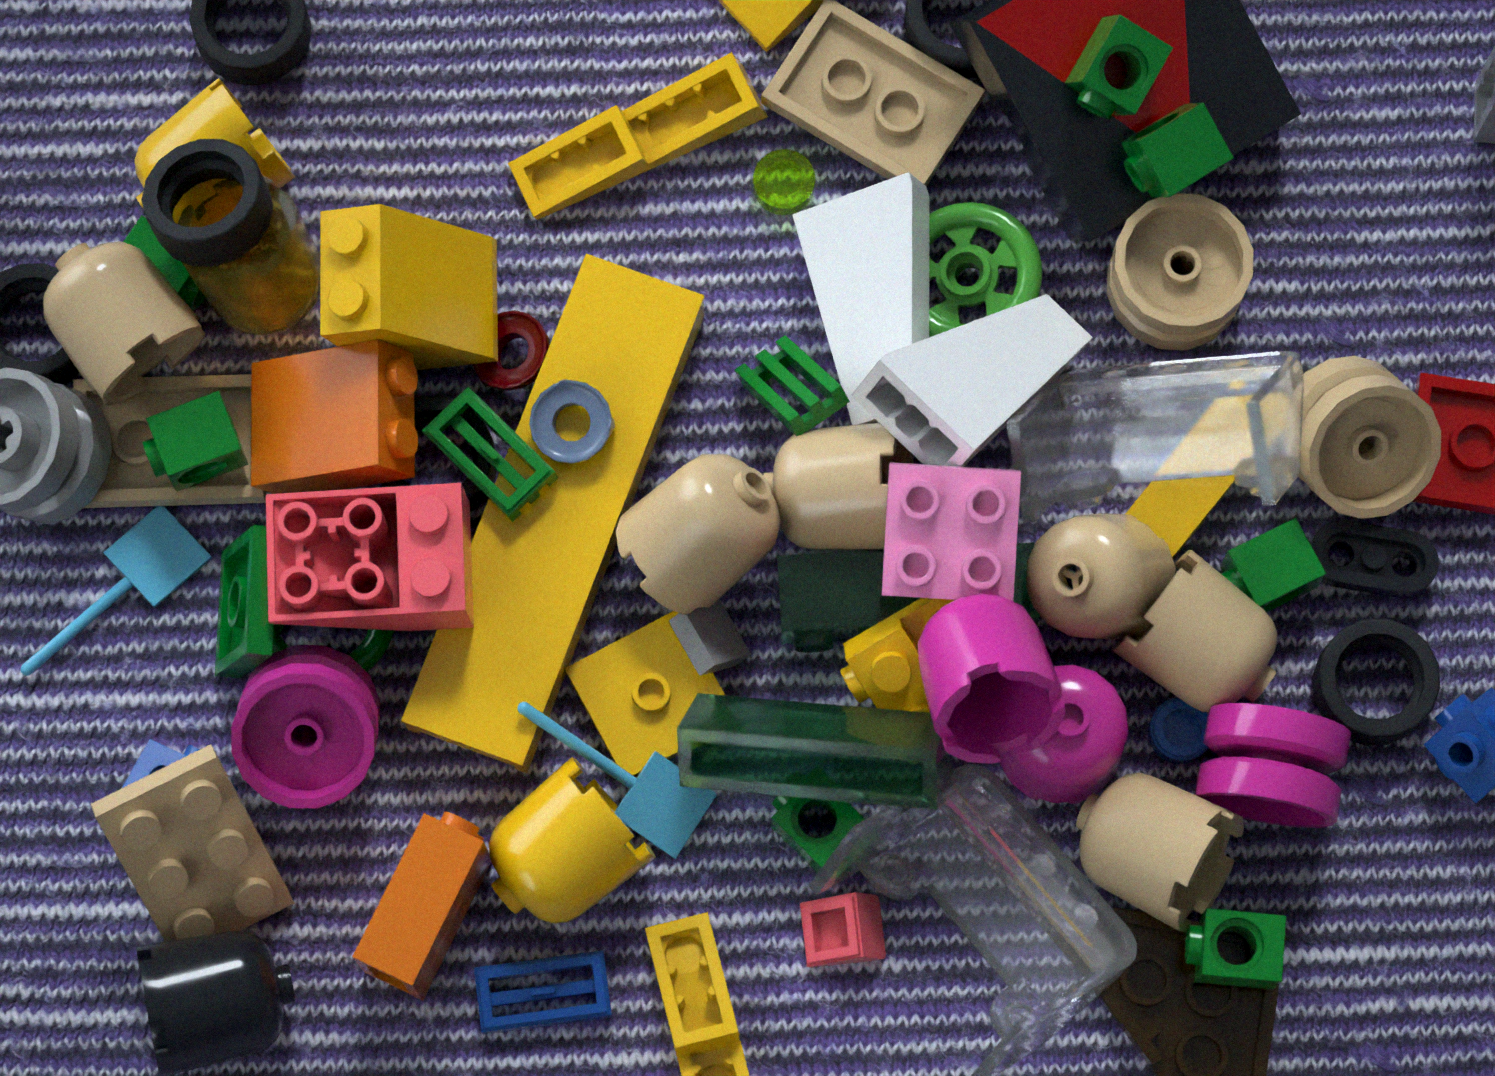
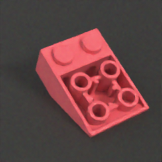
M461 483L266 494L268 622L270 624L394 631L474 628L470 502Z

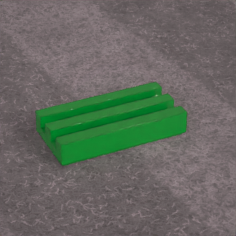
M784 335L775 342L780 350L778 353L772 356L764 349L755 355L759 366L751 370L743 363L734 371L742 386L795 436H799L814 428L846 406L850 401L842 386ZM788 366L793 367L827 399L821 402L815 394L786 368ZM773 377L808 412L800 416L765 382Z
M469 387L459 394L422 430L426 438L512 522L522 514L520 509L527 502L532 504L540 496L538 493L540 489L546 484L550 487L559 478L556 472ZM468 407L534 471L527 480L460 416ZM449 425L516 489L509 498L442 433Z

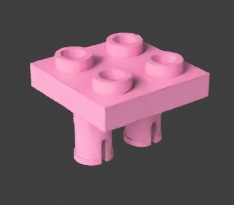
M889 463L882 595L957 600L958 598L975 594L1000 595L1013 601L1021 470Z

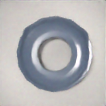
M564 379L551 385L539 395L532 407L529 425L532 438L542 453L557 462L574 464L589 460L603 449L615 428V421L612 418L609 404L600 391L585 382ZM568 406H582L590 416V428L587 434L577 441L563 440L556 430L557 416L560 411Z

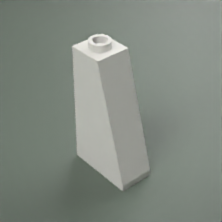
M910 172L793 214L839 381L850 401L847 403V409L852 425L879 423L851 396L879 359L886 353L929 338L930 197L926 185Z
M1048 294L886 353L879 359L851 396L922 464L964 467L1067 368L1093 337Z

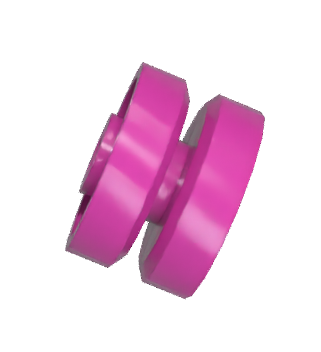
M294 645L273 653L271 657L258 665L249 675L231 726V753L242 778L263 798L288 808L318 809L344 799L364 780L375 755L376 740L380 729V698L370 675L349 655L325 645Z
M1224 703L1211 706L1208 711L1203 743L1220 758L1208 760L1200 765L1194 795L1242 816L1245 820L1302 828L1333 826L1338 818L1342 789L1328 776L1323 774L1336 772L1346 765L1351 732L1344 725L1328 718L1278 706L1251 703Z

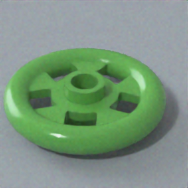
M976 202L948 205L929 214V247L944 234L956 244V247L949 250L939 263H935L929 257V281L936 279L939 290L946 298L944 302L929 308V337L964 325L960 323V307H974L985 303L988 316L1039 296L1042 283L1040 252L1030 232L1013 215L995 206ZM979 228L991 231L1002 238L995 253L990 254L983 247L971 244ZM967 268L978 270L980 273L979 279L974 285L965 287L958 284V276L963 270ZM1000 268L1017 270V282L1012 295L995 292L999 283Z

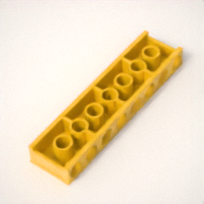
M589 254L585 255L515 431L556 472L559 478L550 487L546 484L538 491L540 496L532 504L527 502L520 509L522 514L513 522L488 500L471 542L474 628L440 629L436 631L401 719V722L406 725L408 730L418 734L420 732L512 765L516 770L528 773L544 730L521 715L517 710V706L521 702H527L547 717L550 716L566 675L565 668L571 662L616 546V529L619 519L631 507L702 324L705 295ZM564 379L585 382L600 391L608 402L612 418L615 421V428L603 449L589 460L574 464L557 462L542 453L532 438L529 425L531 410L539 395L551 385ZM568 406L560 411L556 419L557 433L565 441H577L583 438L590 428V416L582 406ZM509 447L505 460L527 480L534 471ZM498 474L495 485L509 498L516 489L501 474Z

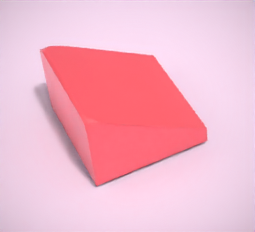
M854 892L800 903L807 967L814 968L868 962L885 958L886 950L881 908L877 895Z

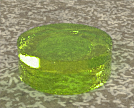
M779 149L766 154L760 159L753 173V192L758 203L764 209L777 215H790L801 211L811 201L815 190V173L811 163L805 156L793 150Z

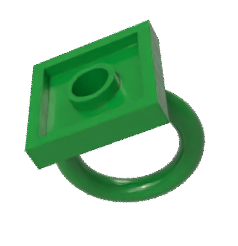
M251 526L222 550L215 676L241 678L271 657L273 653L289 648L280 636L284 625L270 624L268 622L266 526ZM368 629L360 645L347 655L368 672L385 654L394 630Z

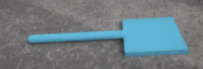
M157 506L103 552L125 577L21 666V673L25 676L31 675L133 586L155 608L210 561L212 556L164 506Z
M527 702L518 704L517 710L521 715L629 788L615 813L627 827L676 859L717 793L656 751L652 753L636 778Z

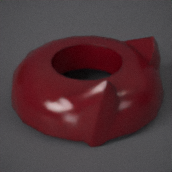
M516 310L499 313L498 361L473 364L480 381L486 386L505 391L522 389L534 382L549 348V338L543 325L528 313ZM513 339H526L529 350L525 361L517 368L504 369L500 360L504 346Z

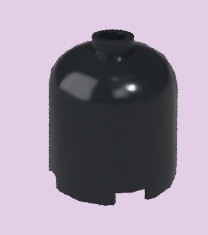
M229 931L136 946L159 1076L177 1074L255 1055L267 1050L278 1039L283 1027V1005L295 1003L293 983L289 965L276 966L269 947L259 936L247 931Z

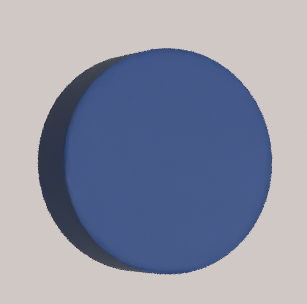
M1178 697L1163 702L1155 710L1148 726L1149 742L1155 753L1165 761L1174 764H1188L1203 756L1209 748L1203 743L1208 712H1202L1186 704Z

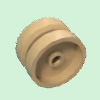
M1176 193L1171 197H1159L1147 201L1127 219L1116 241L1113 255L1107 268V296L1116 319L1134 338L1158 349L1186 351L1214 340L1230 326L1253 277L1254 250L1244 225L1226 206L1200 194Z
M1358 356L1328 359L1308 370L1286 393L1277 416V445L1287 467L1337 513L1366 519L1386 516L1411 503L1432 479L1441 456V429L1432 407L1379 362Z

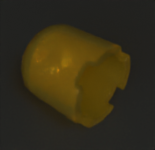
M264 177L273 202L270 226L258 245L241 258L217 267H197L183 263V265L217 316L226 325L240 333L267 336L286 331L300 323L315 307L320 296V255L292 198L287 193L276 188L271 179ZM232 179L217 182L213 185L216 194L204 200L196 210L193 209L192 205H188L183 210L178 225L183 227H204L219 222L234 210L242 198V185Z

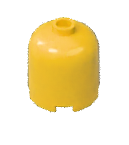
M219 78L151 133L138 147L135 157V173L143 188L146 178L158 160L177 146L198 139H223L243 147L256 161L268 185L270 195L286 185L295 176L260 128L250 135L248 134L254 126L240 109L242 107L240 102ZM211 179L197 184L183 194L174 208L173 220L176 224L183 227H204L219 222L234 210L242 198L243 187L239 182L232 179ZM141 192L138 196H136V199L138 200V202L140 203V205L143 207V204H142V195H143V192Z
M573 757L558 768L499 822L492 831L488 844L491 863L500 876L491 886L504 904L514 914H517L525 907L538 919L554 924L570 922L581 916L656 858L652 849L645 842L637 849L634 848L630 840L635 836L630 831L631 829L617 816L615 810L618 805L601 785L593 779L586 786H583L576 778L583 772L584 768Z

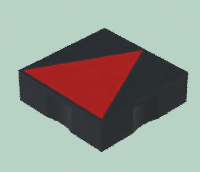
M988 0L949 23L990 98L1008 117L1022 143L1027 164L1070 241L1091 242L1126 221L1147 201L1159 198L1151 197L1148 191L1145 193L1141 192L1134 185L1124 166V160L1129 156L1121 142L1183 104L1201 102L1205 104L1232 155H1235L1301 115L1240 0ZM1120 14L1167 43L1173 49L1136 114L1124 116L1113 114L1110 120H1107L1079 105L1076 100L1080 93L1064 83L1101 18ZM1112 54L1106 60L1104 75L1107 82L1112 87L1118 89L1125 81L1127 70L1124 61L1118 55Z

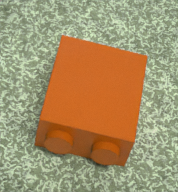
M375 339L251 363V487L272 494L344 490L415 478V453L418 448V436L415 429L414 392L417 388L418 376L414 365V354L382 340Z
M444 811L440 820L426 813L423 814L352 956L366 974L422 1001L424 1000L491 864L484 838L478 834L480 830L478 826L447 811Z

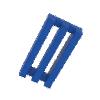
M603 950L474 967L481 1033L483 1035L612 1017ZM586 968L593 969L594 979L490 993L489 981ZM596 993L597 1003L493 1017L492 1007Z

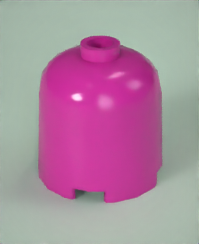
M975 594L958 598L943 606L929 619L918 641L919 668L934 730L942 739L948 754L966 762L994 764L1001 761L999 752L1015 749L1027 743L1029 750L1033 751L1041 747L1057 732L1066 713L1062 699L1061 684L1039 628L1023 606L1000 595Z
M1076 665L1054 666L1061 684L1062 699L1066 712L1057 732L1041 747L1030 751L1027 743L1015 749L999 752L1001 757L999 763L1010 783L1029 798L1034 800L1042 799L1052 803L1069 802L1070 804H1076L1086 800L1093 793L1101 792L1116 774L1129 733L1127 712L1115 687L1097 672Z

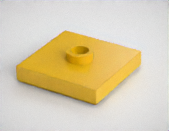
M676 611L664 615L565 668L566 675L614 763L636 778L654 751L671 760L739 723V719L714 673L700 676L682 647L669 622L670 619L678 614Z

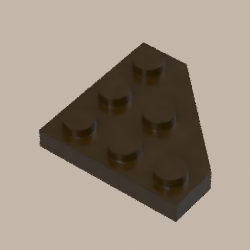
M1098 904L1090 905L1080 972L1156 1076L1267 1075L1279 985L1271 990L1195 982L1196 965L1185 964L1187 932H1181L1145 912ZM1191 920V925H1199V922ZM1233 932L1219 935L1217 950L1224 961L1232 965H1242L1248 962L1250 948L1247 941L1241 935Z

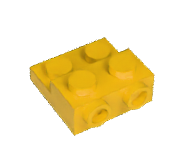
M920 598L843 643L845 658L849 665L842 668L840 672L846 685L859 703L868 698L872 700L882 716L874 721V726L884 745L892 755L904 750L912 764L944 747L942 739L934 730L919 668L918 641L929 619L943 606L955 600Z

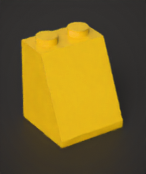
M382 204L320 211V336L337 347L375 339L382 340L413 353L416 371L497 362V240L488 235Z

